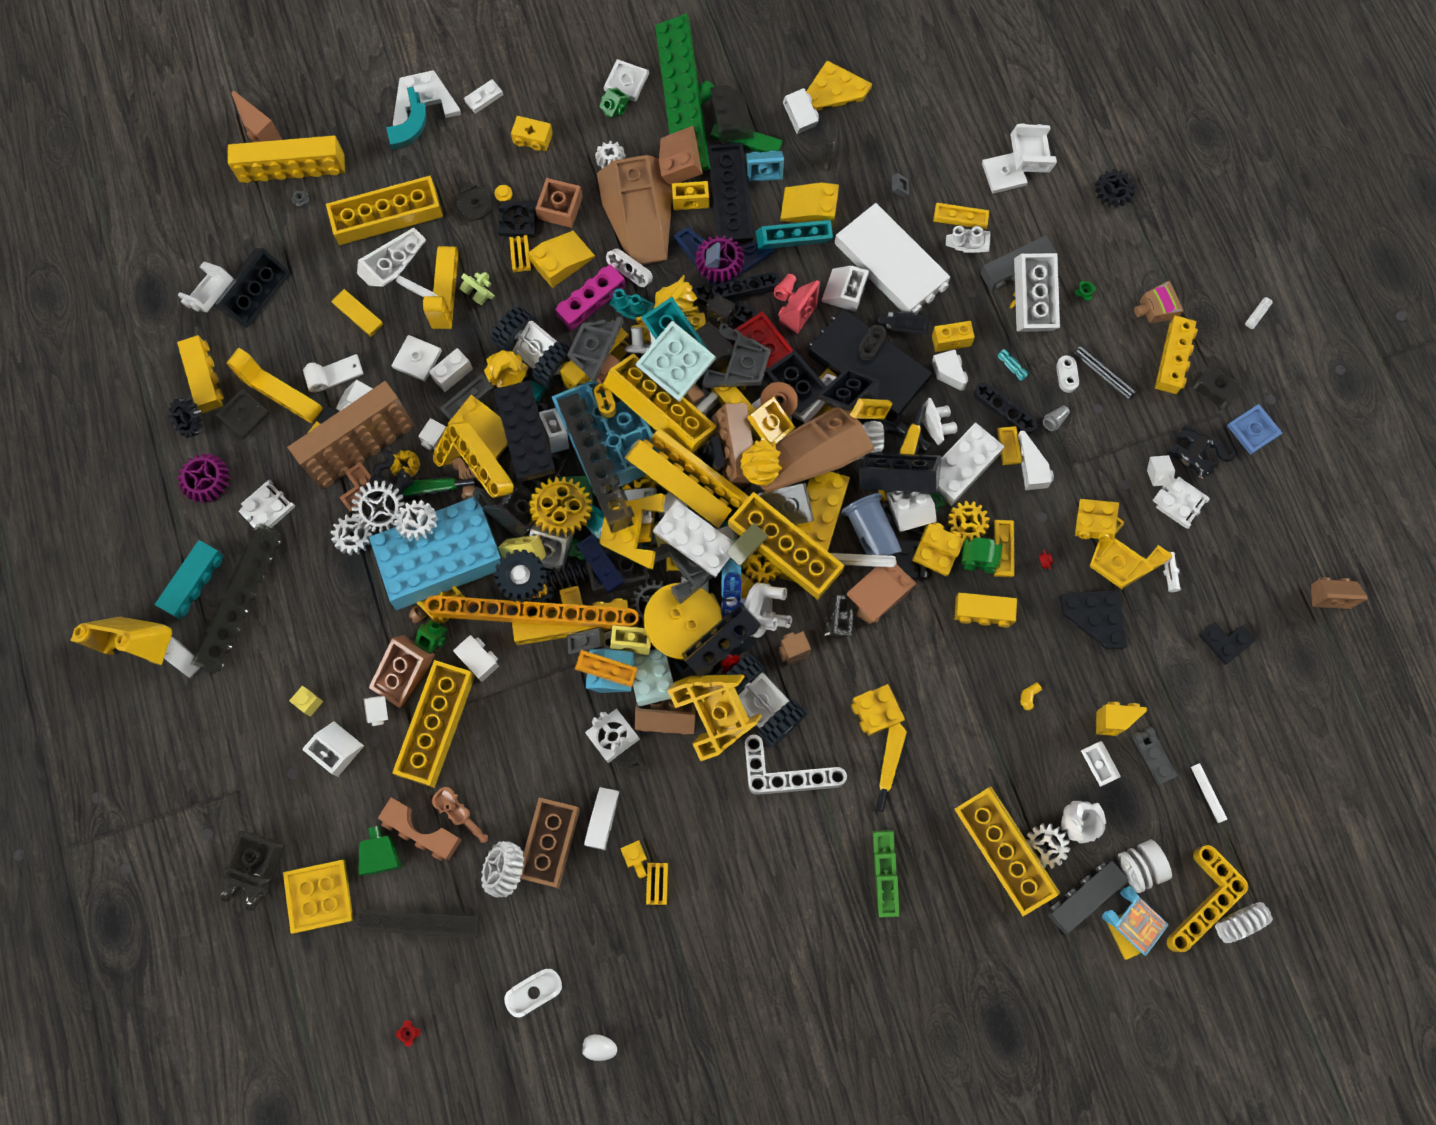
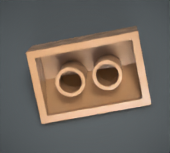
M672 699L639 707L636 703L635 730L681 733L683 735L694 734L697 709L693 702L675 708Z

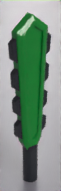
M444 476L442 479H439V477H432L431 479L423 477L415 480L413 486L404 489L402 495L405 499H411L414 496L424 497L427 494L438 495L439 492L450 493L451 490L458 487L476 486L477 479L456 480L450 476Z

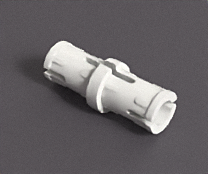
M1169 552L1173 556L1171 560L1164 563L1165 570L1163 572L1167 578L1168 592H1178L1181 590L1178 577L1180 572L1176 566L1175 553Z

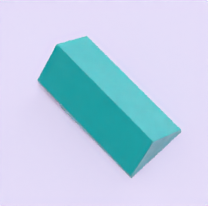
M670 297L641 317L655 340L673 321L707 349L673 297Z

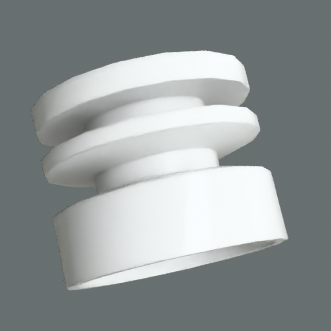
M1152 839L1137 845V851L1130 848L1127 852L1124 851L1118 854L1121 870L1129 879V885L1137 893L1144 892L1145 888H1152L1153 882L1158 885L1172 878L1171 868L1165 854Z

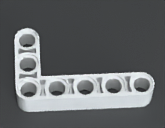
M750 735L745 741L749 790L753 794L838 788L847 779L845 770L840 767L766 773L761 737ZM756 740L760 746L753 750L748 744L750 741ZM753 760H758L762 766L756 770L751 768L750 763ZM840 773L843 778L842 781H833L832 774ZM819 774L823 782L815 784L812 781V776ZM795 776L801 777L803 784L800 786L794 785L792 778ZM780 778L783 781V786L779 788L774 787L772 780ZM754 780H761L763 787L759 790L754 789L752 782Z

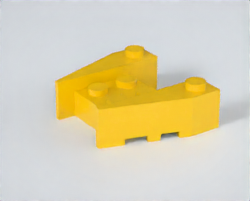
M703 675L701 678L700 676H689L674 682L667 690L675 708L693 702L707 732L698 735L693 742L700 761L721 754L739 737L753 728L762 717L761 713L748 717L735 690V687L744 679V675Z

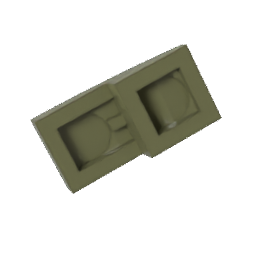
M753 523L727 550L726 554L740 567L768 539V536Z

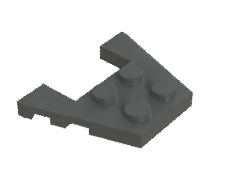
M721 322L717 340L735 345L726 374L707 369L702 387L761 385L771 350L751 338H746L738 330H733L726 323Z
M667 543L660 544V547L651 548V546L643 547L644 550L656 552L654 563L670 557L687 580L671 587V593L679 604L683 603L713 577Z

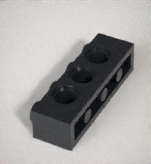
M741 602L683 652L682 656L685 662L701 678L704 674L711 672L713 666L719 661L726 659L728 653L734 648L740 647L749 635L755 634L761 624L754 614ZM742 625L739 630L734 631L736 626ZM726 638L724 643L719 644L721 639ZM706 652H711L709 656H703Z

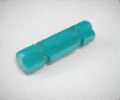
M1003 349L998 354V358L1005 362L1004 364L1013 374H1017L1016 377L1020 381L1024 380L1028 376V372L1021 368L1022 366L1013 356H1009L1010 353L1006 349Z

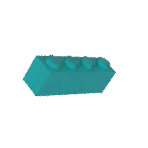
M830 220L762 226L756 231L758 250L827 243L833 238Z
M198 540L154 605L181 620L189 612L192 602L200 596L203 586L210 581L211 574L221 565L224 555Z

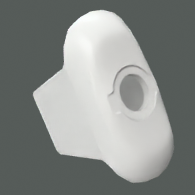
M544 969L512 987L504 998L507 1010L514 1017H522L556 997L562 989L559 975L552 969ZM532 986L540 990V995L536 999H531L528 996V990Z

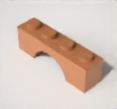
M391 797L378 819L383 821L381 825L390 831L393 828L398 830V836L407 841L410 838L416 841L415 846L421 850H431L433 852L431 856L440 861L443 859L449 861L462 839L443 828L431 834H420L415 830L411 822L412 809Z

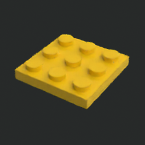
M345 860L283 872L291 934L354 921Z

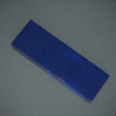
M593 534L576 544L608 593L625 583Z

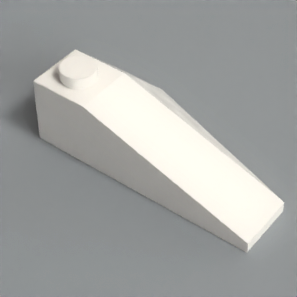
M415 228L408 230L359 259L357 274L369 286L383 287L398 277L425 243L426 239Z

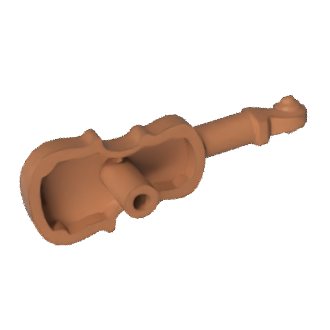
M449 787L439 789L432 798V804L439 810V813L446 812L449 816L448 818L455 825L464 824L479 838L480 843H486L488 835L483 834L481 829L469 818L470 811L464 807V804H460L457 801L458 795Z

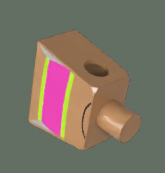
M1170 281L1146 292L1140 300L1141 305L1134 308L1137 317L1146 315L1150 323L1170 321L1174 316L1180 317L1184 311Z

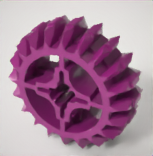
M716 235L715 239L709 237L708 242L703 240L702 246L699 245L695 263L698 265L697 270L701 272L702 277L707 276L708 281L713 278L715 283L718 280H721L723 283L724 279L731 281V276L736 278L737 272L741 273L744 266V254L742 253V247H738V242H733L732 237L727 240L725 235L722 238ZM715 243H720L719 267H706V251ZM728 252L733 255L734 261L727 255Z
M202 453L199 457L195 454L193 460L188 458V464L182 463L184 469L178 470L181 474L177 477L179 481L178 487L181 489V493L186 495L189 500H193L196 503L199 501L206 503L208 499V501L213 502V497L220 499L218 494L220 492L225 493L223 488L229 487L226 481L231 480L230 476L227 475L230 472L226 468V464L219 457H215L213 454L207 456L205 453ZM213 467H215V469H216V478H214V477L212 476V475H213V471H212ZM192 478L195 480V483H194L195 488H194V490L192 489V486H191V480H192Z

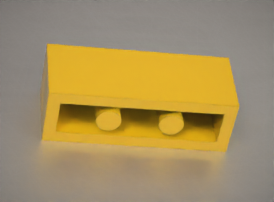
M958 593L955 601L954 620H959L960 623L965 624L973 621L985 626L993 623L998 624L999 627H1010V625L1016 622L1017 598Z

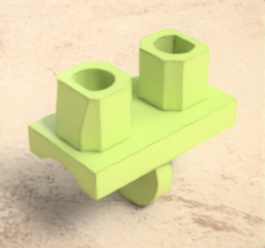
M478 272L475 273L474 277L477 280L465 273L461 276L464 281L459 289L470 295L475 288L477 292L472 299L478 304L482 305L488 298L492 300L495 296L484 287V285L487 287L491 285L488 281L489 274L486 272L481 275Z

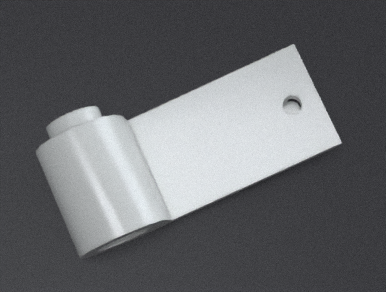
M357 354L325 367L316 363H309L303 369L310 392H320L364 375Z

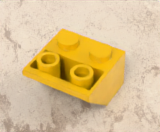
M1108 702L1096 711V734L1117 736L1137 721L1147 711V707H1140V704L1129 703L1128 706H1122L1119 702Z

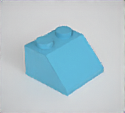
M782 151L747 153L746 168L748 182L782 180L784 169Z
M611 649L589 650L590 653L634 666V652ZM587 674L586 689L599 693L631 692V687Z

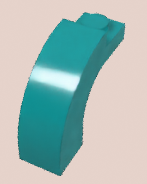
M414 86L407 87L411 105V113L408 119L400 125L386 127L392 150L412 144L421 135L425 127V102L421 103L419 92H415Z

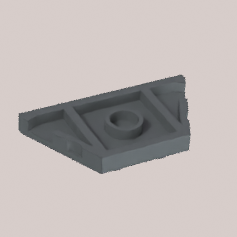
M617 317L616 321L611 322L600 320L595 323L581 324L567 354L568 358L594 382L597 381L624 323L621 317Z

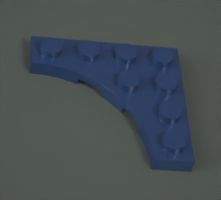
M688 226L675 234L674 240L697 268L698 265L695 263L696 252L699 245L702 246V242L705 239L698 236ZM757 241L743 245L744 266L741 273L737 272L736 278L774 254V249L758 250ZM728 252L727 255L734 261L733 255ZM713 278L709 281L707 280L712 288L714 285L722 283L721 280L715 283Z

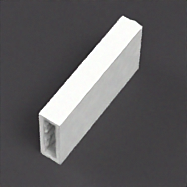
M877 203L836 234L835 245L858 268L868 270V278L904 313L917 314L925 303L929 304L932 302L938 292H944L949 286L950 276Z

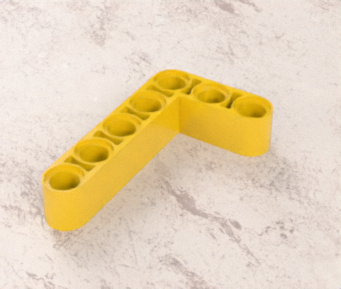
M438 246L433 293L438 296H424L423 310L432 329L452 328L458 265L457 247Z
M237 348L227 361L228 366L245 384L304 420L313 424L322 412L323 407L262 370L244 350Z
M464 421L449 424L433 453L435 464L439 467L453 464V459L462 456L491 497L495 498L511 494L513 492L511 479L470 423Z
M1210 845L1195 849L1193 857L1196 863L1219 887L1168 936L1167 946L1173 952H1186L1248 890L1247 881ZM1203 850L1208 852V860H1205L1202 857ZM1218 866H1221L1224 870L1222 876L1217 872ZM1233 881L1239 885L1237 892L1232 888ZM1219 895H1222L1225 899L1223 906L1218 902ZM1205 909H1208L1211 913L1209 920L1204 917ZM1191 923L1196 925L1197 931L1195 934L1190 931ZM1177 937L1182 940L1181 948H1178L1175 944Z

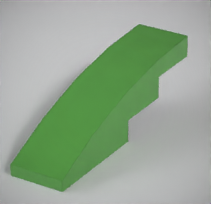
M893 830L873 831L878 916L899 917Z

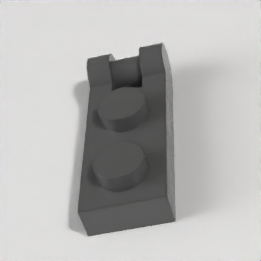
M1151 726L1144 728V731L1132 734L1137 748L1158 785L1178 776ZM1148 738L1150 744L1145 745L1144 740Z

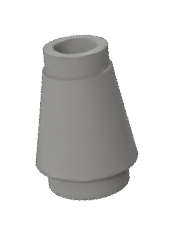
M1062 405L1045 415L1043 425L1049 431L1058 430L1070 414V410Z

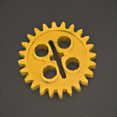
M555 477V482L553 483L548 479V485L541 483V489L535 488L536 494L531 495L532 501H530V506L532 508H530V514H533L532 520L536 521L537 527L542 525V532L548 529L549 535L556 532V536L559 537L560 532H563L564 536L567 537L568 531L574 535L575 528L581 531V525L586 526V519L590 520L591 515L589 513H592V507H590L592 500L589 499L590 493H585L586 487L580 488V482L574 485L572 478L569 482H566L565 477H563L562 481ZM561 492H564V493H566L567 495L562 497V496H559L558 494L561 493ZM546 503H549V504H551L552 506L546 508V507H544L543 505L546 504ZM572 506L579 507L578 510H572L570 508ZM557 517L564 518L563 521H556L555 519Z

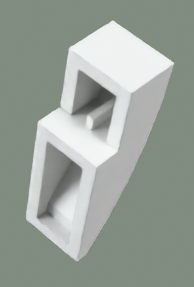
M599 788L584 843L585 846L606 850L619 791Z

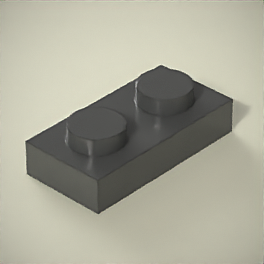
M596 628L567 635L568 654L577 655L580 654L581 650L589 652V650L605 648L604 629Z

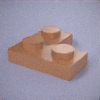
M361 462L345 472L355 487L339 497L351 514L355 512L352 511V507L358 506V504L352 503L353 499L359 500L355 493H362L360 487L363 486L365 488L367 486L366 483L371 478V475Z

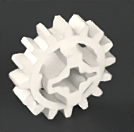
M413 500L412 505L405 503L406 508L400 507L401 513L395 514L398 519L394 521L397 526L396 530L403 538L407 537L409 541H412L414 537L419 541L421 536L426 539L427 533L433 534L431 528L437 527L435 522L438 521V518L435 515L434 508L429 503L425 505L422 500L419 504L415 500Z
M346 514L345 520L338 519L339 525L333 524L336 530L331 531V534L335 536L331 540L333 543H336L334 546L340 549L343 554L347 551L352 556L353 551H355L359 555L360 549L366 551L365 545H371L369 537L373 536L370 533L372 532V527L369 526L368 529H365V521L359 525L358 521L361 519V516L354 518L353 514L352 518H350Z
M1044 823L1040 825V829L1035 826L1033 828L1034 833L1029 832L1027 836L1030 839L1026 841L1043 867L1046 868L1047 864H1049L1052 869L1055 867V862L1060 866L1062 864L1061 859H1067L1068 856L1064 852L1070 851V848L1066 847L1070 840H1064L1066 832L1060 834V827L1058 826L1056 829H1053L1051 823L1047 828ZM1045 833L1044 838L1035 839L1039 834ZM1046 842H1049V846H1051L1049 850L1044 845ZM1052 853H1059L1057 857L1050 859Z

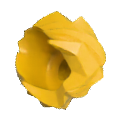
M685 275L678 282L669 287H662L660 291L656 292L654 308L670 297L674 298L680 309L693 306V302L697 297L692 291V286L689 285V282H684Z
M502 350L486 359L488 365L484 370L489 382H492V385H496L498 388L521 383L524 377L528 376L529 366L522 362L520 354L515 355L513 351Z
M762 437L760 442L756 440L754 445H751L750 448L743 452L740 468L743 470V475L751 483L764 486L770 484L778 477V472L782 469L778 464L781 452L776 450L775 441L769 442Z

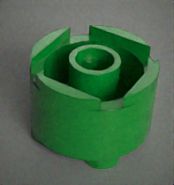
M967 538L963 544L961 564L968 571H976L977 568L984 569L985 573H995V570L999 569L1001 565L1003 544L999 543V545H996L995 540L986 538H973L972 542H968Z

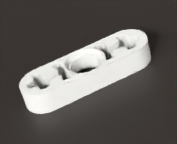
M613 249L607 253V263L611 264L618 272L638 286L645 287L652 282V273L620 249ZM627 263L632 266V272L627 270Z

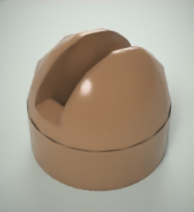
M414 606L409 613V619H413V623H420L426 617V613L419 606Z

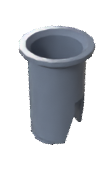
M881 493L861 498L841 511L842 515L849 517L867 555L894 556L893 554L902 551L881 506Z

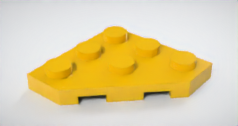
M826 61L806 93H809L811 96L813 109L819 111L824 107L832 106L833 108L846 105L847 102L855 100L856 102L863 101L872 88V83Z

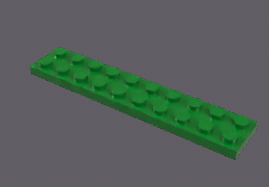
M683 14L655 25L669 134L691 126L694 127L702 172L710 170L690 21L688 15Z

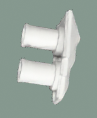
M956 226L953 229V234L946 235V246L955 248V250L963 251V253L989 252L990 231H983L979 226L973 227L972 230H964L962 226Z
M632 327V345L626 346L625 351L645 354L655 342V338L650 332L651 343L645 344L643 343V328Z
M931 398L922 405L926 407L922 423L937 445L944 441L943 435L955 434L957 432L955 422L941 424L940 418L950 416L949 406L945 405L936 408Z

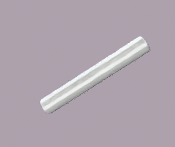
M830 553L844 565L893 568L897 563L895 556Z

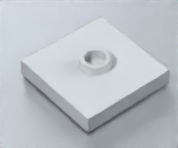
M617 59L603 87L604 91H607L608 88L617 87L630 97L629 100L636 102L647 80L649 70Z
M1014 153L982 161L992 194L1027 185L1024 171H1016Z
M408 335L391 366L393 369L426 382L430 374L429 371L434 367L442 350L437 346Z

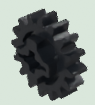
M1115 169L1111 173L1107 170L1104 175H1100L1095 184V192L1098 193L1097 199L1102 198L1101 203L1107 202L1108 207L1111 204H1114L1115 208L1119 204L1123 207L1126 202H1130L1135 193V184H1131L1133 178L1128 179L1129 174L1123 175L1122 170L1119 173H1116Z
M187 397L174 399V402L170 403L171 408H168V410L171 412L169 418L173 420L171 424L176 426L175 431H180V435H185L186 438L199 435L202 432L201 427L204 426L201 420L204 418L200 416L201 410H197V403L192 404V399H187Z

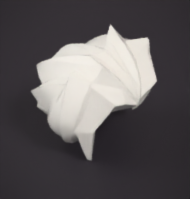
M1072 801L1070 805L1064 808L1061 831L1065 830L1069 840L1078 841L1079 843L1095 841L1105 831L1106 820L1104 811L1099 803L1091 804L1088 801Z

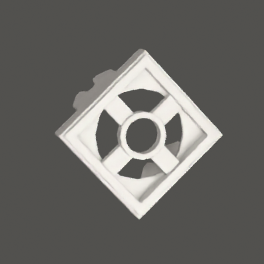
M617 708L610 714L601 712L598 719L594 717L592 721L593 727L585 732L607 763L640 740ZM617 722L621 723L622 726L618 729H611L608 723ZM603 728L606 732L605 738L599 742L598 734L600 729ZM627 731L626 738L621 737V734ZM611 732L618 733V738L615 741L608 740V735ZM608 744L612 745L611 749H606L604 747Z

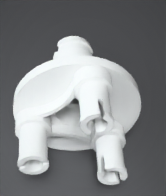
M756 583L746 598H725L727 601H722L721 611L724 615L729 614L741 602L754 614L761 626L755 634L749 635L751 637L759 638L766 630L775 631L777 626L789 628L792 623L791 616L778 615L772 611V598L785 600L787 597L786 588Z

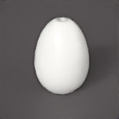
M594 1034L584 1039L582 1053L590 1060L604 1061L616 1055L617 1046L611 1039Z

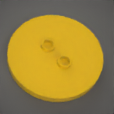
M673 583L662 587L650 598L644 611V629L648 639L656 649L669 657L684 659L682 653L722 620V615L714 598L702 588H699L688 599L679 604L671 593V587L680 583Z

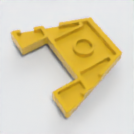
M660 493L606 506L599 544L649 569H653L656 552L637 549L643 512L663 513L665 495Z
M1117 517L1116 533H1117V532L1122 528V526L1124 525V521L1121 520V519L1118 518V517ZM1117 539L1110 541L1099 540L1090 567L1120 589H1123L1171 560L1173 555L1158 545L1150 556L1144 559Z

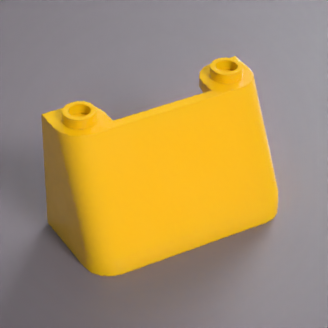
M114 617L81 623L74 629L71 641L108 655H113L114 651L112 650L116 648L146 659L151 663L162 665L172 637V630L170 627L159 623L126 617Z

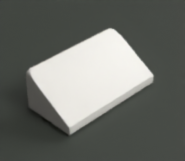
M1102 741L1081 750L1100 787L1121 777Z

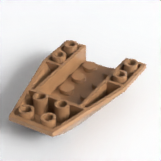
M650 155L610 162L597 173L602 206L625 254L641 265L667 261L673 194L671 186L661 176L659 159Z
M835 407L793 430L776 443V450L781 452L778 464L782 469L778 472L779 475L773 482L768 485L759 486L765 493L842 468L875 449L862 424L856 418H853L849 411Z

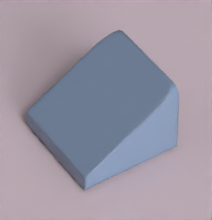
M715 243L706 251V267H719L720 243Z

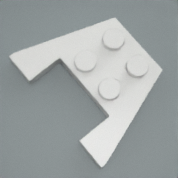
M434 70L399 79L393 126L400 125L408 119L407 111L411 110L407 87L413 86L415 92H419L421 103L425 102V106L442 103L446 118L461 115L459 107Z

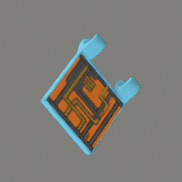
M1131 886L1124 887L1120 894L1132 903L1120 918L1113 910L1104 912L1102 918L1114 926L1133 946L1146 956L1168 927V924L1137 895Z

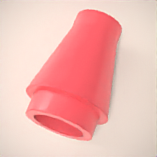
M787 274L774 288V296L781 301L789 299L797 280L793 274Z

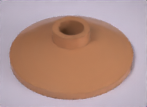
M774 382L763 390L760 398L761 404L773 396L776 400L778 396L783 397V402L778 400L777 402L786 415L790 417L795 412L798 405V397L790 385L784 382Z

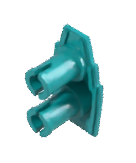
M622 289L614 291L615 293H613V298L610 302V305L616 309V312L622 314L625 318L635 321L636 317L646 315L655 306L654 303L641 298L637 294L632 296L626 295Z

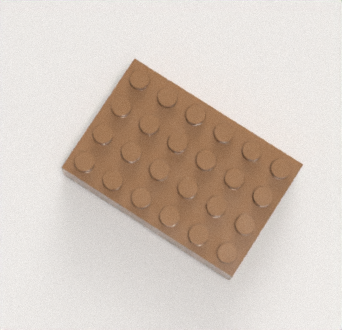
M384 381L287 448L322 490L331 486L339 477L345 476V472L359 462L363 464L365 459L379 453L381 448L395 442L396 438L400 435L408 433L415 425L387 382Z

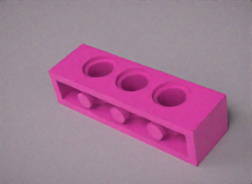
M611 264L603 267L594 278L588 279L583 287L575 290L566 301H562L557 305L555 309L557 317L572 332L611 300L616 289L623 290L626 287L625 278ZM601 284H607L605 287H600ZM588 295H593L592 298H586ZM575 306H579V307H580V308L577 309V310H573V309H572V308L575 307Z

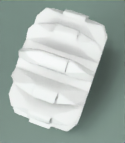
M611 140L609 144L603 142L602 147L598 146L595 154L597 165L601 166L602 169L614 160L626 158L623 147H619L618 142L612 144Z
M876 421L865 422V431L875 449L871 453L881 452L884 447L883 424Z

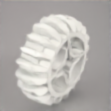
M377 480L374 481V487L371 486L370 482H367V490L361 486L360 490L363 493H355L359 500H352V503L358 504V506L352 507V511H359L354 514V518L361 516L358 524L360 525L365 521L364 528L368 529L369 525H372V532H375L376 526L379 527L380 532H383V526L390 530V523L396 527L394 519H397L395 514L401 513L399 507L405 506V502L398 501L403 498V495H395L399 492V489L396 488L394 491H391L393 484L390 483L388 488H386L385 481H382L381 486H378ZM374 491L383 492L378 499L367 497L369 493ZM389 495L395 503L394 511L390 510L385 504ZM383 499L382 507H384V509H378V511L375 512V506H373V504H378ZM363 501L372 508L369 517L363 512ZM379 514L391 516L384 521H374Z
M503 841L493 845L492 850H489V855L485 857L486 861L481 872L483 874L481 878L483 882L482 887L486 893L493 897L502 898L512 894L513 889L517 888V883L520 882L522 869L524 868L523 851H521L519 846Z
M1259 902L1228 915L1218 921L1215 928L1218 936L1224 943H1231L1261 930L1266 925H1269L1273 918L1268 907L1264 903Z

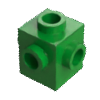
M617 87L608 88L601 98L599 108L608 117L621 116L626 110V104L630 97Z
M430 620L427 624H422L418 629L414 645L431 654L438 647L441 648L446 642L445 635L447 629L439 623Z

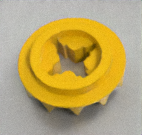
M400 450L399 453L394 454V464L390 469L395 476L402 466L400 460L405 462L408 460L407 463L410 468L405 466L402 468L411 477L416 475L420 468V460L415 453L409 450Z

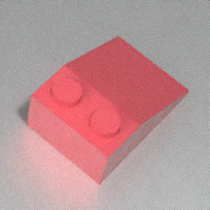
M818 280L799 287L796 293L793 292L790 295L787 306H783L779 311V324L796 334L800 332L817 307L820 286Z

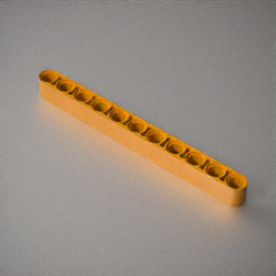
M430 596L425 601V608L430 615L441 618L612 629V625L637 628L640 623L637 611L630 608L525 601L524 603H519V601L514 602L510 600ZM434 603L440 604L438 609L431 610V606ZM459 604L458 610L450 611L452 605ZM472 606H479L477 612H470ZM492 607H498V611L495 614H489V610ZM517 608L518 612L515 615L511 616L508 614L510 609ZM536 609L538 612L535 616H528L530 610ZM550 611H557V615L554 618L547 617ZM576 612L577 615L574 619H568V613ZM595 613L596 618L589 621L586 619L588 614ZM613 614L616 616V619L613 622H608L606 617ZM628 616L636 618L633 623H627L625 619Z

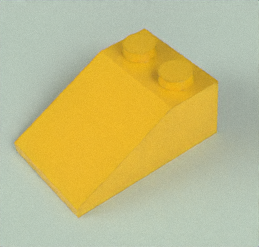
M814 183L785 187L780 221L803 223L830 220L831 227H833L839 185Z
M574 231L542 242L528 252L531 264L552 288L595 258V255Z
M470 395L448 424L469 422L497 460L508 446L501 417Z

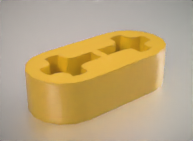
M603 383L598 384L594 388V395L600 414L604 418H611L617 412L612 392ZM601 391L605 392L606 397L602 398ZM604 404H608L610 410L606 411Z

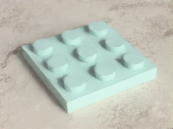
M671 321L635 365L680 402L713 363L716 356Z

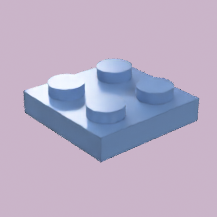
M1259 404L1227 425L1250 455L1282 434L1281 430Z

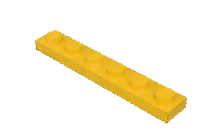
M660 428L650 438L649 441L653 443L654 447L665 452L671 460L678 462L687 472L698 477L703 484L708 485L716 494L727 499L732 506L739 509L749 496Z

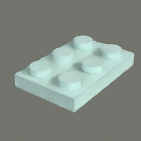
M658 649L650 650L649 655L635 654L634 667L638 669L633 687L638 707L671 699L667 690L673 684L667 656Z

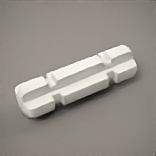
M1265 297L1246 321L1245 325L1250 329H1254L1272 305V300Z

